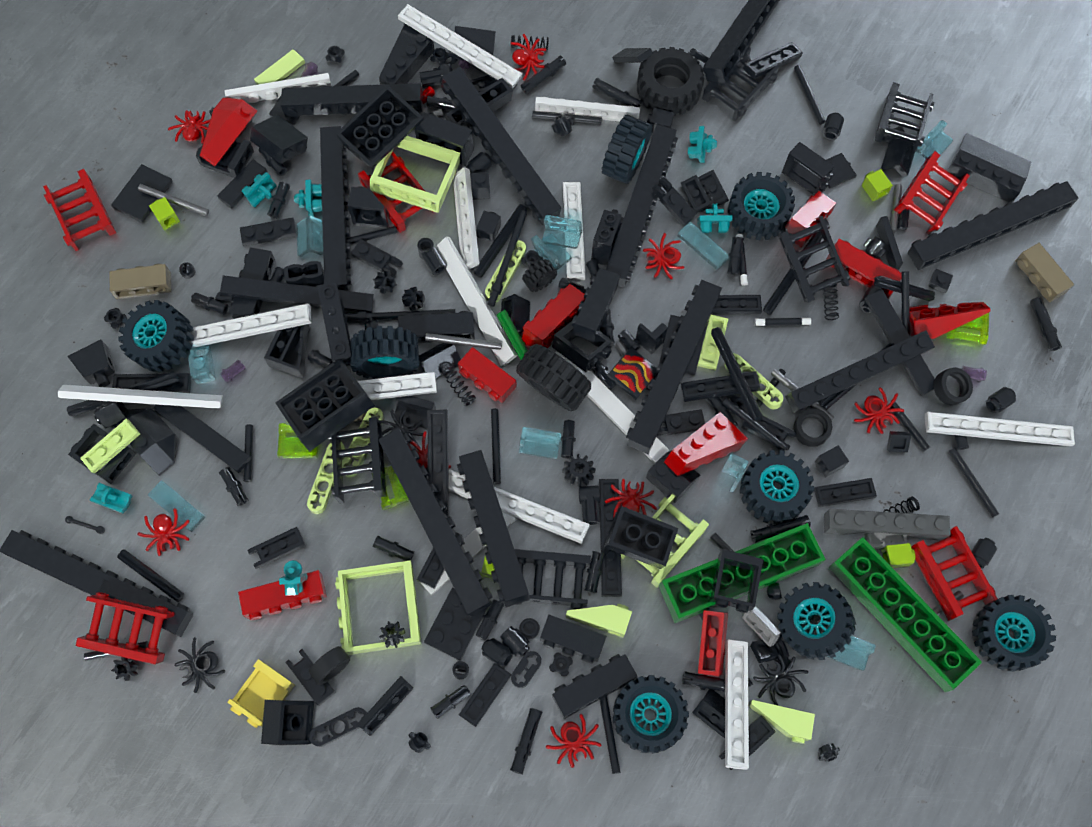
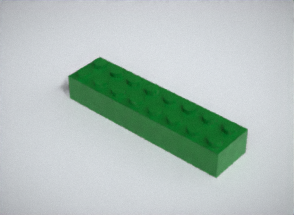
M808 523L735 551L736 553L763 559L758 590L817 567L826 560ZM718 559L661 581L658 587L674 623L700 614L704 610L717 607L714 602H710ZM724 564L718 595L733 599L747 595L752 570Z
M863 537L828 567L944 692L954 690L982 663Z

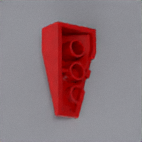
M223 97L213 109L200 156L215 167L252 122L257 110L242 99Z
M984 302L959 303L957 307L947 304H940L939 308H928V305L910 307V336H915L927 330L930 338L935 339L991 312L990 307Z

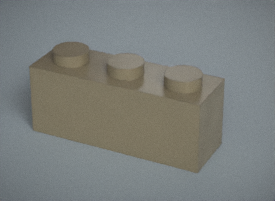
M1040 242L1023 251L1015 260L1019 268L1026 273L1030 281L1035 284L1049 303L1067 293L1074 286V283Z
M154 264L153 266L146 267L136 266L130 269L119 268L115 271H109L110 292L116 299L172 292L171 272L166 264Z

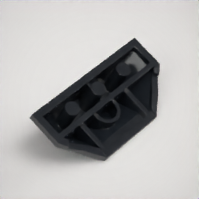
M151 407L128 409L125 419L130 420L140 433L130 445L160 476L175 463L176 434ZM125 419L115 423L113 426L116 428Z

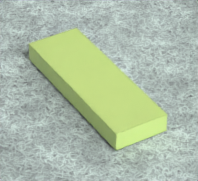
M293 49L258 75L254 81L257 85L282 81L305 64V60Z
M711 314L697 366L716 371L720 352L711 335V330L719 327L725 335L728 318Z
M125 419L80 459L95 474L136 439L140 433L130 420Z

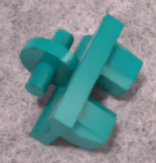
M699 126V131L690 132L689 136L690 143L697 144V146L688 147L689 158H698L700 163H705L706 152L710 153L712 149L717 147V140L713 139L712 135H707L704 132V126Z
M267 172L263 175L258 174L254 178L255 183L251 187L245 186L242 189L244 196L253 207H256L264 198L271 199L272 195L270 192L277 187Z
M311 179L305 180V194L304 190H299V194L294 195V202L299 204L300 208H304V204H306L309 217H314V212L322 211V199L314 200V197L322 196L321 184H312Z
M712 204V209H705V214L712 215H700L697 218V224H700L701 233H711L712 224H718V233H727L732 221V215H717L724 214V209H718L717 204Z
M98 483L90 501L124 514L131 503L132 495Z
M292 560L287 562L284 566L285 576L279 578V585L285 584V595H298L300 592H303V582L307 580V573L301 574L302 565L298 561Z

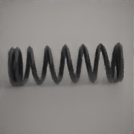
M513 34L511 36V42H515V35ZM519 35L517 42L521 44V36ZM530 36L529 44L531 43V45H533L532 36ZM542 37L540 48L542 47V43L543 47L545 48L544 37ZM547 37L546 50H548L549 37ZM511 45V48H514V47L517 48L518 46H517V45Z
M837 284L832 285V286H830L829 288L836 287ZM823 289L825 291L823 293L825 297L823 300L825 303L824 308L826 309L824 311L826 314L824 318L826 320H836L839 318L838 312L827 314L826 311H836L839 308L837 306L826 308V304L836 305L838 301L826 302L825 299H836L838 296L829 295L826 297L825 293H836L838 290ZM827 316H831V317L838 316L837 318H833V319H828V318H826Z
M454 366L445 368L442 371V375L444 378H447V383H451L450 387L454 388V393H458V398H462L461 403L464 406L472 404L476 400L475 395H470L472 391L467 392L463 397H459V394L467 390L468 386L463 387L459 392L455 391L465 381H461L455 387L452 386L461 376H457L451 382L448 381L450 377L457 374V371L452 372Z
M911 496L907 498V501L903 500L901 504L896 503L895 507L890 506L889 510L884 509L883 512H891V508H894L895 513H900L896 508L897 505H900L902 512L908 513L902 505L905 502L908 510L913 513L920 510V504L915 497Z

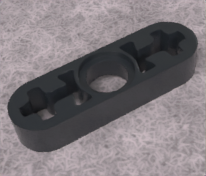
M356 707L313 728L309 734L310 742L317 747H322L359 729L358 721L351 722L350 724L353 727L349 729V723L345 717L348 716V719L351 720L356 717V712L365 716L367 711ZM337 721H343L345 724V729L341 733H336L333 729ZM329 726V731L333 737L330 738V735L327 734L322 737V742L314 739L317 736L316 732L325 733L328 731L326 727Z

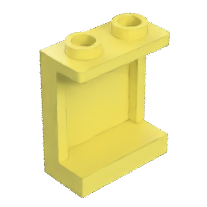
M259 659L253 665L255 670L236 696L227 702L232 706L230 708L232 712L238 716H241L243 713L248 717L247 722L255 728L263 726L265 700H285L295 686L294 683Z

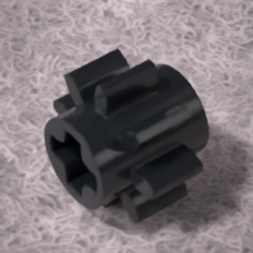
M561 114L553 119L554 124L551 127L554 133H560L561 136H565L572 131L571 126L574 125L571 117Z
M876 236L873 240L868 238L863 245L866 247L864 251L874 258L877 256L881 258L887 251L884 248L886 243Z
M384 271V273L377 272L378 276L373 279L374 289H380L382 294H385L386 291L392 293V289L397 286L395 282L396 276L390 275V271Z
M417 287L404 290L405 293L402 296L404 307H409L410 311L423 307L422 304L425 301L423 291H417Z
M388 621V625L380 628L383 635H380L379 638L381 641H385L386 648L390 645L397 648L400 642H405L404 637L401 635L406 632L404 628H400L398 621L395 624Z
M121 657V660L113 661L116 665L111 671L116 673V679L124 676V680L129 681L130 675H138L136 670L140 664H137L133 659Z

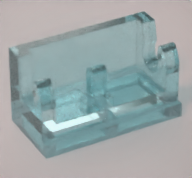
M523 427L519 453L557 459L561 433Z

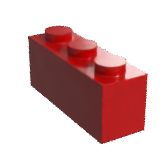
M473 347L458 362L459 373L464 378H470L474 381L473 383L478 389L487 391L489 397L494 401L498 400L503 403L517 387L516 379Z
M704 610L698 674L723 675L728 612Z

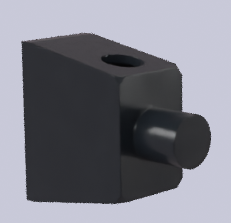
M101 339L68 355L70 361L89 384L97 382L99 387H106L110 384L108 376L114 374L115 369L109 348Z

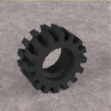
M544 259L540 260L539 263H534V266H530L529 270H526L525 274H523L522 280L531 292H538L543 287L546 288L547 284H551L558 273L551 262Z

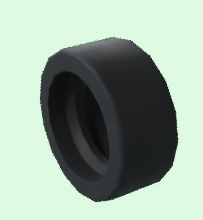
M953 367L940 372L936 376L933 388L935 395L944 404L956 405L970 398L973 392V383L967 372L961 368ZM948 376H952L959 383L960 394L958 397L952 395L947 389L946 379Z
M816 408L802 411L793 426V430L797 433V440L809 447L823 444L831 435L833 428L828 414ZM806 418L819 420L824 427L823 434L816 438L808 436L802 429V422Z
M337 646L320 657L311 666L309 673L318 685H322L339 674L350 662V657L341 646Z

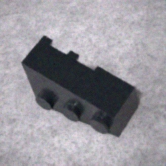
M309 324L277 330L264 357L269 367L300 378L304 377Z

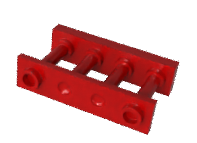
M936 151L925 160L894 208V211L899 214L904 209H909L931 224L926 231L927 234L934 230L938 231L943 225L942 219L959 192H962L968 183L966 181L970 176L966 174L959 180L939 166L937 160L940 154ZM935 171L955 185V187L950 192L930 178L929 172ZM927 184L947 198L945 203L942 205L922 191L920 186ZM913 197H919L939 211L936 217H932L915 205L912 200Z
M392 152V163L384 168L381 177L398 169L402 175L393 181L401 184L407 181L411 187L425 191L405 167L403 159L400 156L397 157ZM364 170L358 173L361 185L370 189V178L372 175H367ZM373 192L385 206L388 219L399 233L406 230L404 223L406 219L423 209L414 205L403 213H398L395 210L396 206L403 201L397 199L387 200L384 195Z
M85 169L77 171L80 176L78 182L53 193L47 185L43 186L46 192L43 195L48 204L52 205L65 233L63 239L67 246L71 245L75 251L79 250L75 241L99 230H106L110 236L116 233L95 186ZM78 189H86L87 192L84 193V196L61 206L56 201V199ZM86 202H92L93 206L90 210L65 220L62 213ZM99 216L100 220L97 221L98 223L74 234L71 233L70 226L90 217Z
M957 526L950 529L951 535L931 545H926L925 541L922 540L911 546V549L915 551V560L948 621L963 615L962 608L972 603L983 600L984 604L987 605L998 599L994 588L989 584L967 545L964 534ZM952 545L957 556L941 563H936L932 553ZM962 563L968 574L947 582L941 572ZM972 581L978 592L956 600L952 589Z
M96 592V595L87 596L86 601L96 603L90 630L85 636L77 638L75 646L155 665L164 661L165 653L158 652L157 645L163 619L174 617L175 612L168 611V608L164 606H155L153 608L109 598V594ZM104 605L116 607L109 638L106 639L99 638L98 635ZM124 609L135 612L129 642H126V644L119 643V639H117ZM144 614L155 616L149 646L146 649L139 647V644H137Z

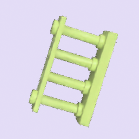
M673 494L669 498H663L658 505L660 509L652 518L661 521L659 517L667 510L688 527L691 534L688 538H682L676 534L674 542L677 543L676 546L679 548L675 553L670 552L666 567L659 569L638 561L652 573L651 576L654 578L651 583L657 588L709 526V523L704 519L700 524L694 523L671 504L675 498Z

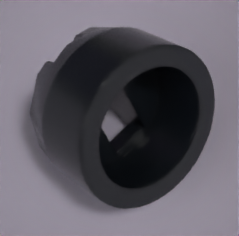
M184 262L179 267L182 277L191 278L195 275L196 271L191 263Z
M779 583L771 584L767 588V595L772 600L782 599Z
M458 661L453 665L452 672L454 677L462 680L468 676L469 666L466 662Z

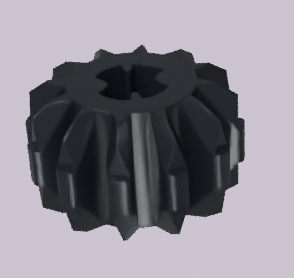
M577 454L576 459L570 456V462H564L566 468L562 469V473L566 474L564 477L565 481L571 480V486L575 482L578 483V487H581L582 482L587 486L589 485L588 480L594 479L593 473H595L596 468L592 467L593 461L587 462V455L583 459L580 458V454ZM576 468L582 469V473H579V471L576 473Z

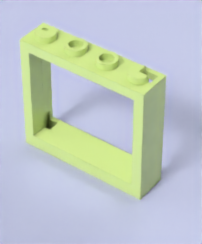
M406 136L396 147L450 164L437 195L381 177L393 149L376 165L370 178V190L439 213L459 167L460 153L422 141L421 139Z
M411 560L338 571L335 585L336 589L340 591V597H337L338 610L341 609L342 617H339L340 630L343 629L344 638L340 639V643L347 655L395 648V646L391 645L386 648L385 642L353 646L347 580L404 572L411 638L404 639L405 642H400L397 648L421 644L413 564Z

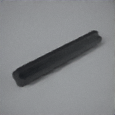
M876 276L874 278L875 286L902 293V282L883 276ZM909 284V296L926 301H933L935 299L934 291Z
M125 549L121 550L117 555L119 560L176 602H179L184 597L182 591Z

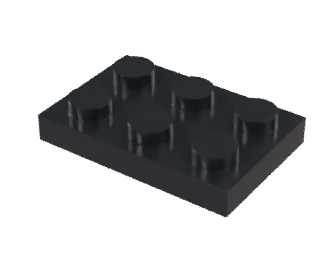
M452 587L424 643L461 661L488 607L473 616L468 615L456 590Z

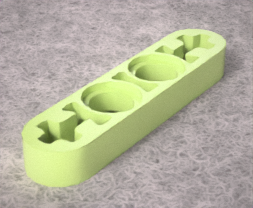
M517 241L515 249L521 247V250H518L516 257L514 256L515 250L513 252L511 261L515 265L511 268L508 267L505 275L507 280L502 283L503 289L501 294L498 295L496 302L502 298L522 258L526 254V245L523 241ZM503 259L485 289L487 301H489L492 284L496 281Z
M733 353L742 373L745 371H756L741 356ZM757 372L759 384L765 385L766 389L752 393L770 409L780 408L783 403V394ZM771 397L773 399L777 397L778 401L771 402Z
M371 408L367 411L359 428L367 427L369 425V418H371V415L375 416L376 413L379 416L378 420H384L383 412L379 408ZM354 437L349 448L367 446L370 443V437ZM367 454L344 457L342 468H346V465H351L352 459L350 457L355 459L352 464L353 466L362 465ZM357 474L346 475V477H354Z
M341 442V450H343L345 446ZM332 443L327 447L307 501L309 510L314 514H320L326 509L332 493V486H334L333 472H325L326 465L333 464ZM321 482H328V489L325 491L318 489V485ZM316 493H318L319 495H321L319 499L321 506H317L316 509H314L312 503L317 502L319 497L318 495H316Z

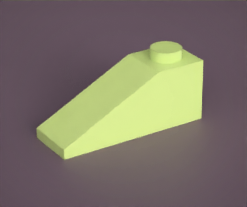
M617 604V606L606 605L567 610L566 618L623 638L632 611L628 610L629 607L622 604Z
M755 700L749 701L748 707L762 716L783 735L792 738V742L804 744L805 741L812 739L815 714Z

